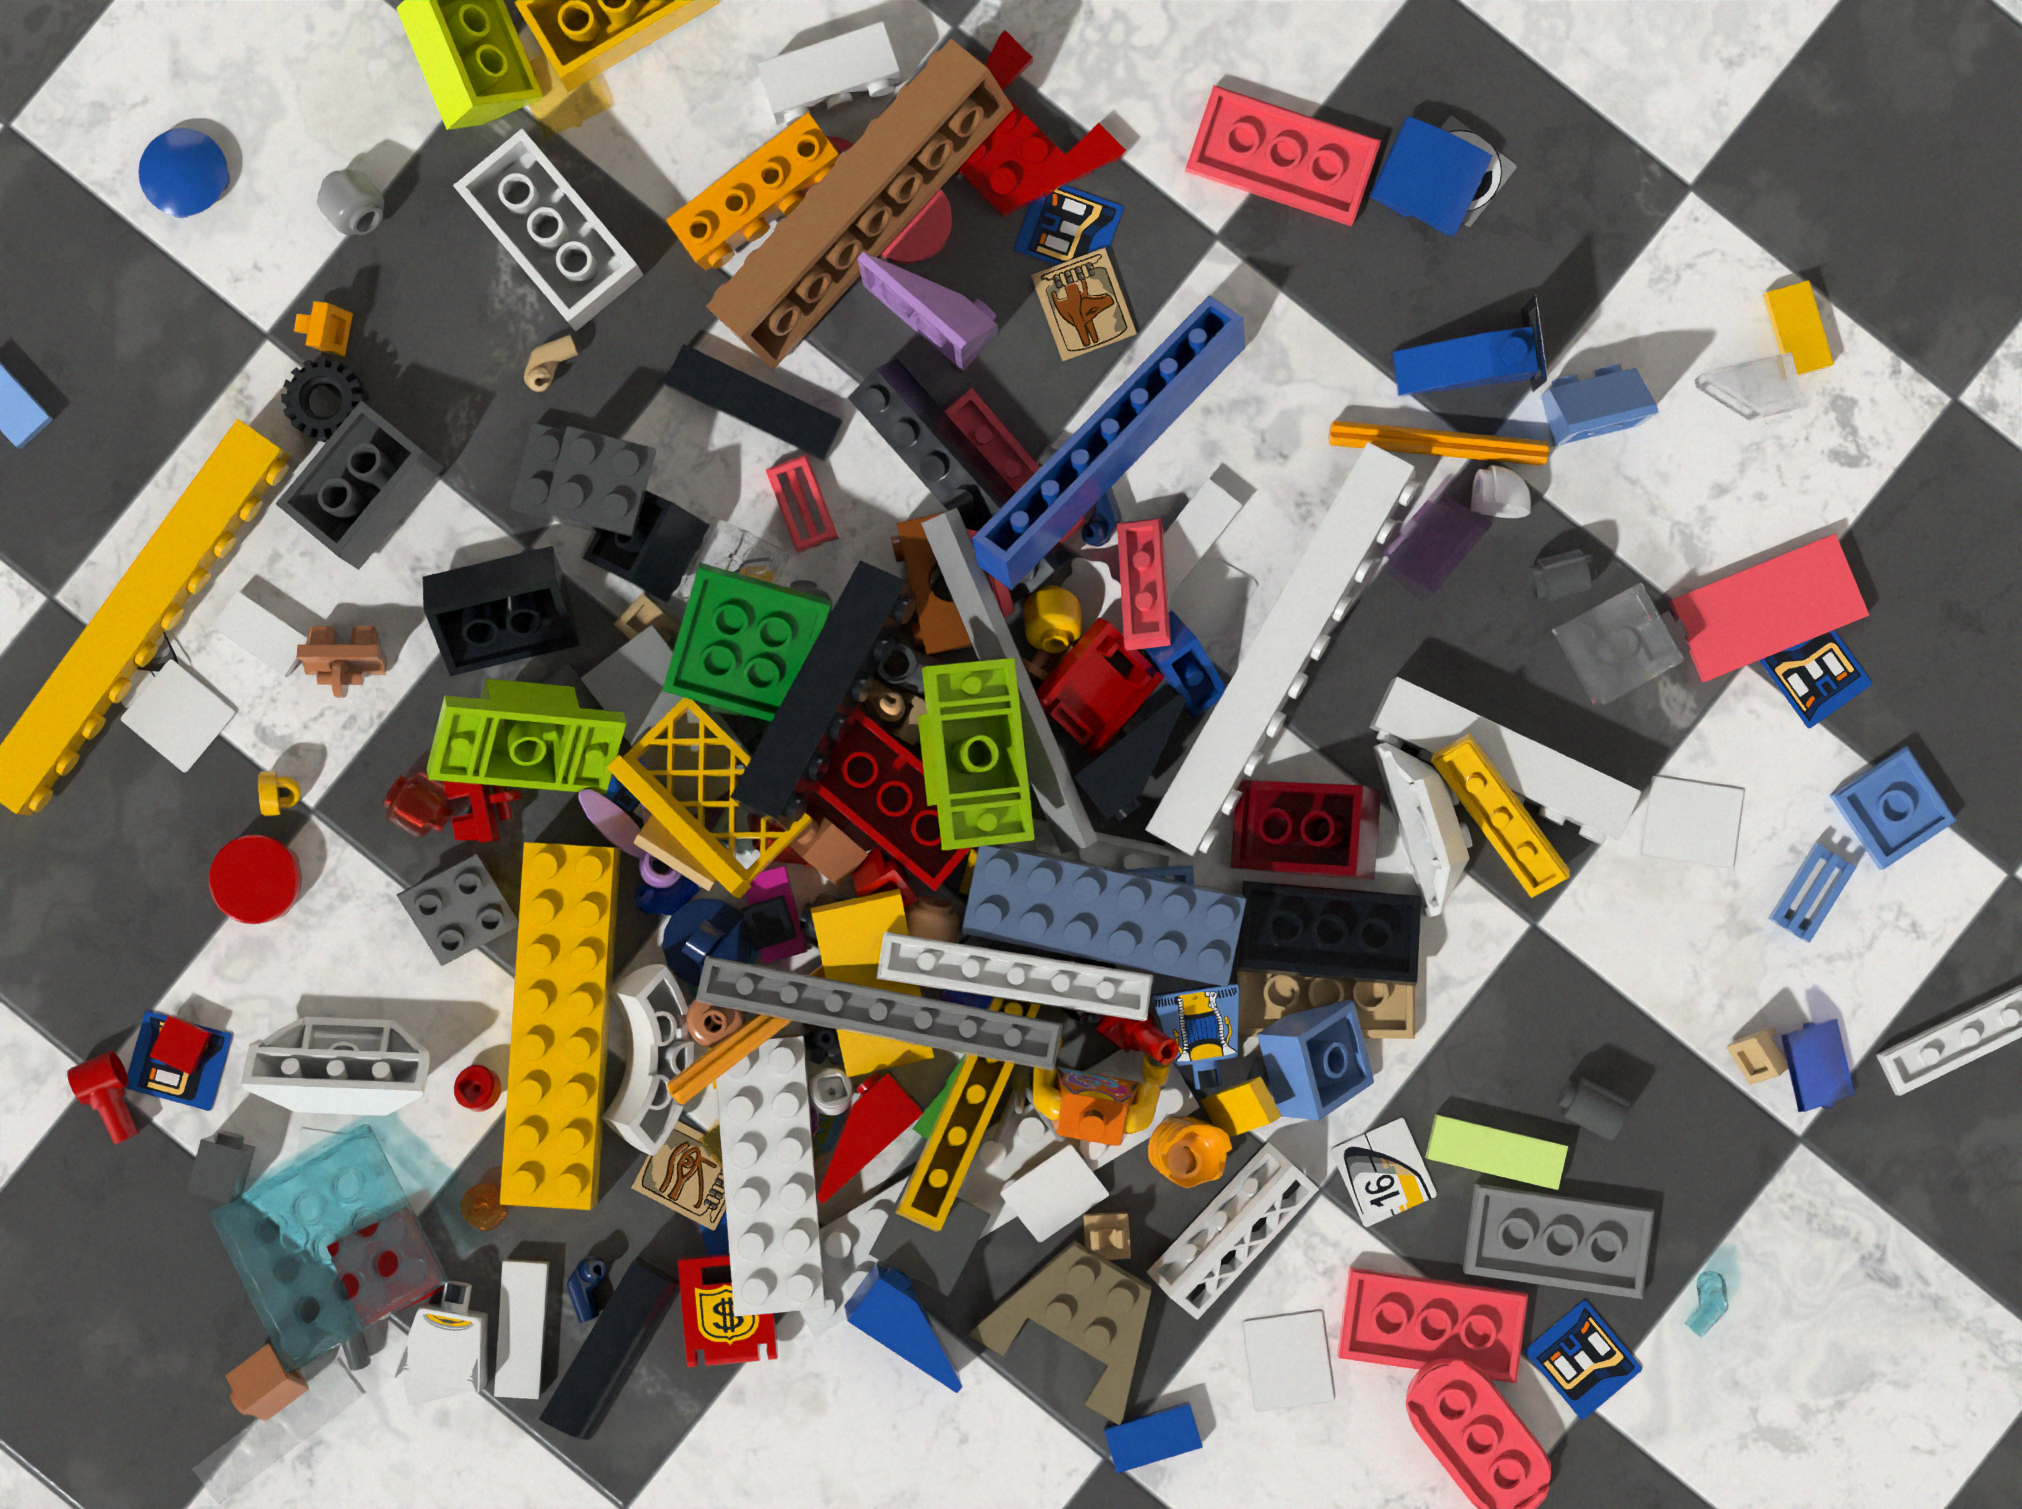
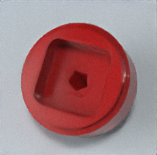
M482 1065L466 1067L459 1073L454 1083V1096L457 1102L474 1112H483L490 1109L498 1101L501 1094L499 1076L491 1069Z

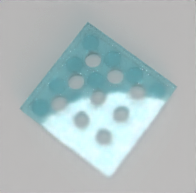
M361 1124L239 1195L237 1201L230 1204L225 1203L208 1213L287 1373L295 1372L450 1281L370 1124ZM352 1172L357 1177L358 1188L351 1197L344 1198L338 1191V1182L344 1174ZM313 1195L318 1200L319 1210L313 1219L305 1221L299 1214V1205L303 1198ZM371 1211L378 1219V1227L373 1235L365 1238L359 1233L357 1224L361 1215ZM273 1217L279 1223L280 1233L275 1241L267 1244L260 1236V1228L265 1220ZM332 1234L338 1240L339 1249L332 1259L325 1260L319 1254V1243L324 1236ZM386 1251H392L398 1258L397 1270L389 1277L381 1275L377 1267L379 1257ZM293 1257L299 1263V1275L294 1281L286 1283L280 1276V1266L285 1259ZM351 1273L357 1278L359 1289L352 1299L345 1300L339 1293L338 1285L342 1277ZM312 1296L318 1301L320 1310L317 1318L307 1323L300 1317L299 1307L304 1299Z

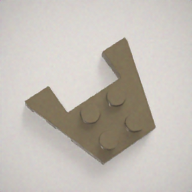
M1073 1241L1036 1272L1027 1283L1000 1302L996 1309L984 1319L981 1318L970 1330L969 1336L1004 1356L1025 1320L1030 1318L1107 1364L1088 1394L1085 1405L1120 1425L1125 1413L1152 1286L1077 1241Z

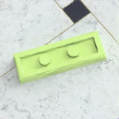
M1435 1114L1425 1158L1558 1190L1568 1146Z

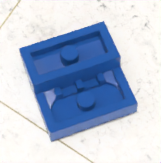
M1408 116L1402 124L1369 197L1404 217L1414 216L1443 234L1454 236L1459 230L1493 155L1447 131Z

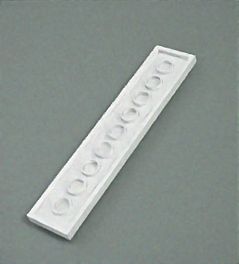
M1121 1049L1083 1072L1143 1083L1142 1067L1143 1058L1146 1053L1131 1049L1127 1054ZM1151 1057V1061H1150V1064H1151V1065H1153V1066H1162V1065H1164V1064L1160 1063L1159 1061H1157V1060H1155L1154 1058ZM1173 1061L1170 1063L1167 1082L1158 1086L1161 1088V1093L1151 1125L1140 1132L1127 1134L1119 1146L1088 1142L1070 1137H1065V1140L1060 1142L1031 1103L1024 1106V1111L1021 1114L1016 1112L1012 1114L1000 1143H995L993 1140L999 1122L988 1127L982 1136L956 1195L991 1214L979 1239L1017 1217L1000 1195V1192L1067 1145L1071 1144L1093 1172L1150 1138L1155 1128L1164 1119H1168L1169 1116L1181 1118V1116H1187L1199 1109L1200 1106L1178 1069L1174 1066ZM910 1174L820 1227L826 1307L824 1309L799 1311L814 1337L846 1319L844 1305L875 1263L886 1270L891 1267L869 1255V1252Z

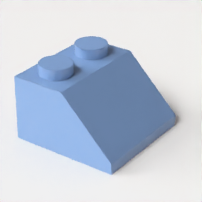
M1616 364L1595 370V378L1579 381L1578 375H1570L1551 381L1553 388H1549L1541 395L1553 446L1638 427L1659 413L1657 404L1637 369L1632 368L1622 371L1621 364Z
M1345 1000L1286 1015L1257 1033L1274 1101L1282 1117L1319 1121L1374 1083L1355 1003L1352 1000Z

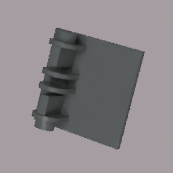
M477 852L397 894L398 899L441 966L519 925L518 918L489 873L491 868L484 856L479 857Z

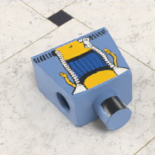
M1232 982L1228 984V987L1212 985L1152 994V1003L1162 1032L1179 1044L1178 1054L1173 1060L1174 1066L1192 1064L1196 1089L1222 1086L1219 1060L1238 1056V984Z

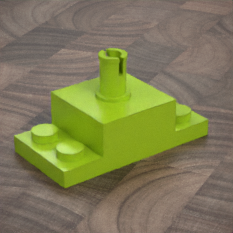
M1015 658L923 667L922 674L927 714L918 716L927 805H937L942 850L1035 840Z
M485 678L480 699L444 695L427 765L428 779L580 792L582 789L587 788L599 794H606L612 773L606 767L618 755L626 727L624 712L579 708L574 687Z

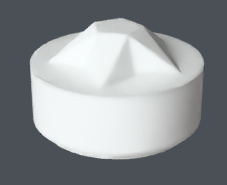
M826 1068L813 1076L809 1085V1101L815 1110L825 1115H838L847 1110L851 1105L854 1085L852 1079L847 1077L844 1071L837 1068Z

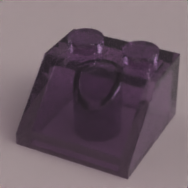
M1445 495L1438 499L1435 504L1427 499L1411 518L1417 524L1407 537L1399 532L1382 552L1388 559L1381 568L1420 601L1436 592L1492 525L1486 518Z

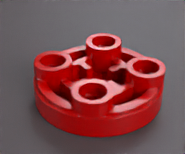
M245 835L230 841L217 853L209 872V888L218 908L231 919L245 924H263L284 917L296 902L302 883L297 854L283 842L265 835Z

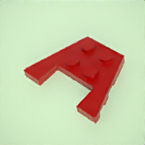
M1004 30L994 45L985 66L989 69L1002 91H1004L1033 63V57ZM1007 97L1014 109L958 168L957 172L1002 217H1005L1053 193L1054 190L1074 180L1078 181L1092 174V171L1121 160L1126 155L1127 150L1098 122L1067 154H1064Z

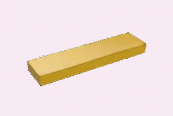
M1471 733L1432 754L1431 762L1531 898L1570 878V869Z

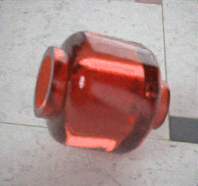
M412 772L407 777L400 774L382 802V805L387 808V821L416 838L426 836L431 829L439 833L453 811L446 806L448 798L445 787L433 780H429L427 776L419 772Z

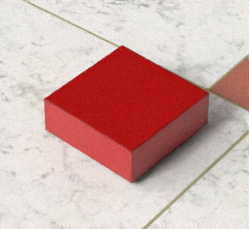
M168 1015L150 1057L187 1074H194L213 1033L175 1015Z

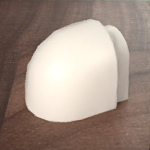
M1495 465L1489 466L1487 470L1479 469L1473 482L1471 512L1502 518L1525 517L1531 512L1529 488L1524 479L1510 469Z

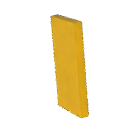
M899 889L810 908L825 979L922 997L920 985L876 978L883 933L889 932L909 936ZM836 1029L847 1077L934 1058L932 1047Z

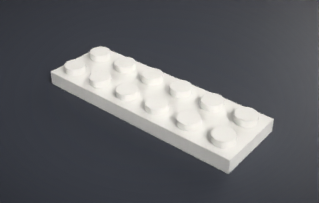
M804 1036L768 1039L716 1079L734 1316L824 1309L826 1307Z

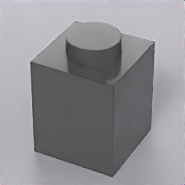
M217 1131L216 1136L212 1135L201 1139L186 1192L229 1204L241 1199L256 1147L244 1144V1136L228 1131Z

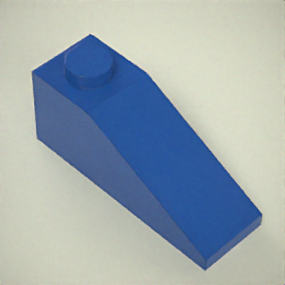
M1532 327L1487 332L1392 352L1398 396L1529 380L1538 372Z
M875 1263L844 1305L847 1321L955 1393H958L963 1387L958 1369L911 1286V1279L892 1266L886 1270Z

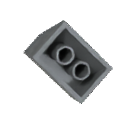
M361 400L276 502V505L336 556L360 570L444 467Z

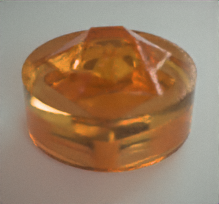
M481 1183L471 1187L464 1194L460 1208L462 1216L469 1226L479 1231H489L497 1228L505 1220L508 1213V1205H500L501 1190L498 1187L488 1183Z

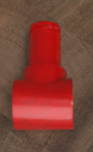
M1149 1012L1146 1021L1106 1015L1096 1028V1031L1120 1050L1123 1049L1125 1053L1128 1054L1131 1049L1143 1051L1164 1065L1171 1063L1179 1051V1044L1174 1039L1155 1028L1154 1017Z
M109 1050L67 1071L68 1081L75 1097L82 1105L90 1104L92 1110H98L114 1145L140 1133L122 1097L126 1095L124 1088L129 1084L128 1076L122 1061L114 1051Z

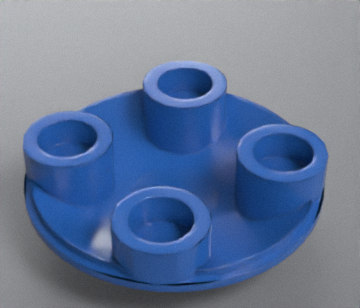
M178 128L160 134L146 147L139 163V182L146 198L159 210L177 218H187L210 208L230 183V175L227 171V163L222 150L209 136L194 129Z

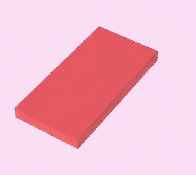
M1213 85L1185 172L1352 227L1381 140Z
M1836 533L1668 601L1675 619H1681L1689 633L1684 638L1691 648L1689 653L1702 683L1869 616Z
M1349 1267L1337 1356L1341 1359L1418 1370L1434 1360L1456 1357L1476 1364L1491 1380L1517 1383L1528 1293Z

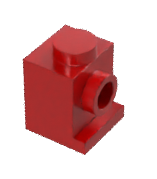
M879 846L870 851L868 856L851 874L856 893L859 897L899 889L904 908L918 900L917 895L906 882L909 879L901 863L894 857L890 859Z

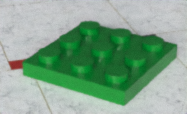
M699 562L662 691L771 722L825 625L831 600Z

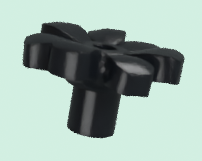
M808 1023L802 1024L809 1032L802 1036H804L805 1050L813 1049L810 1055L812 1062L820 1065L826 1056H828L833 1065L843 1062L836 1029ZM823 1035H829L830 1041H825Z

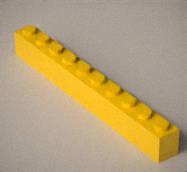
M238 418L0 745L1 804L19 815H32L34 811L38 813L48 804L53 796L51 787L60 775H67L77 764L80 757L77 751L85 740L93 739L101 731L106 722V718L103 717L113 702L115 704L119 703L127 695L132 686V682L129 679L139 666L144 667L153 659L158 650V645L155 644L165 629L170 631L179 623L184 615L182 606L191 594L196 595L205 587L211 576L208 570L218 557L220 559L224 558L232 550L237 540V537L234 536L244 521L248 523L258 514L263 504V501L260 500L270 485L276 486L284 478L289 469L287 461L292 455Z

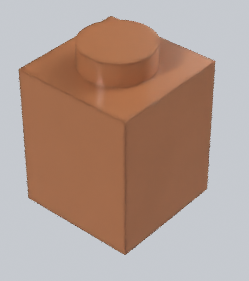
M816 810L810 817L813 821L789 846L840 888L868 856V853Z
M270 1343L266 1344L225 1375L233 1391L230 1393V1399L235 1408L243 1415L250 1414L264 1421H268L309 1390L292 1354Z

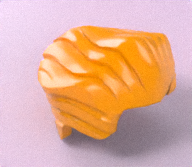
M1188 1115L1181 1116V1118L1169 1116L1168 1119H1164L1153 1131L1148 1145V1157L1150 1163L1169 1180L1184 1188H1190L1207 1181L1217 1180L1222 1176L1227 1152L1232 1149V1145L1227 1132L1204 1120Z

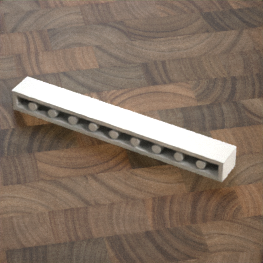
M1367 442L1145 830L1151 835L1195 860L1200 852L1207 855L1212 849L1220 831L1215 829V826L1223 813L1229 816L1236 807L1242 795V792L1238 791L1237 788L1244 775L1252 777L1264 756V753L1260 752L1259 749L1267 735L1272 738L1277 735L1286 718V714L1281 712L1289 697L1295 700L1298 698L1308 680V676L1303 673L1312 658L1318 661L1323 655L1331 637L1325 634L1333 620L1341 622L1353 600L1348 597V594L1354 583L1357 581L1362 584L1375 562L1370 556L1377 543L1385 545L1395 529L1397 521L1393 520L1392 517L1400 504L1406 507L1413 498L1419 485L1418 482L1414 481L1416 477L1415 466Z

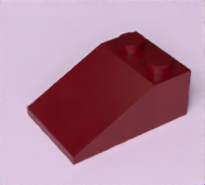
M1242 780L1237 790L1242 792V795L1235 807L1230 868L1375 880L1381 802L1380 790L1364 785Z

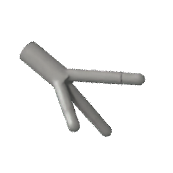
M1014 1064L1011 1071L1012 1091L993 1137L995 1143L1002 1141L1014 1109L1017 1114H1021L1024 1111L1025 1096L1035 1108L1033 1089L1030 1086L1029 1066ZM1035 1108L1056 1139L1063 1142L1065 1136L1056 1134L1051 1120Z

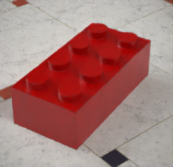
M856 707L851 716L852 724L847 736L843 741L836 743L829 756L830 766L826 775L821 781H816L812 789L933 891H937L973 847L942 850L937 805H927L923 763Z

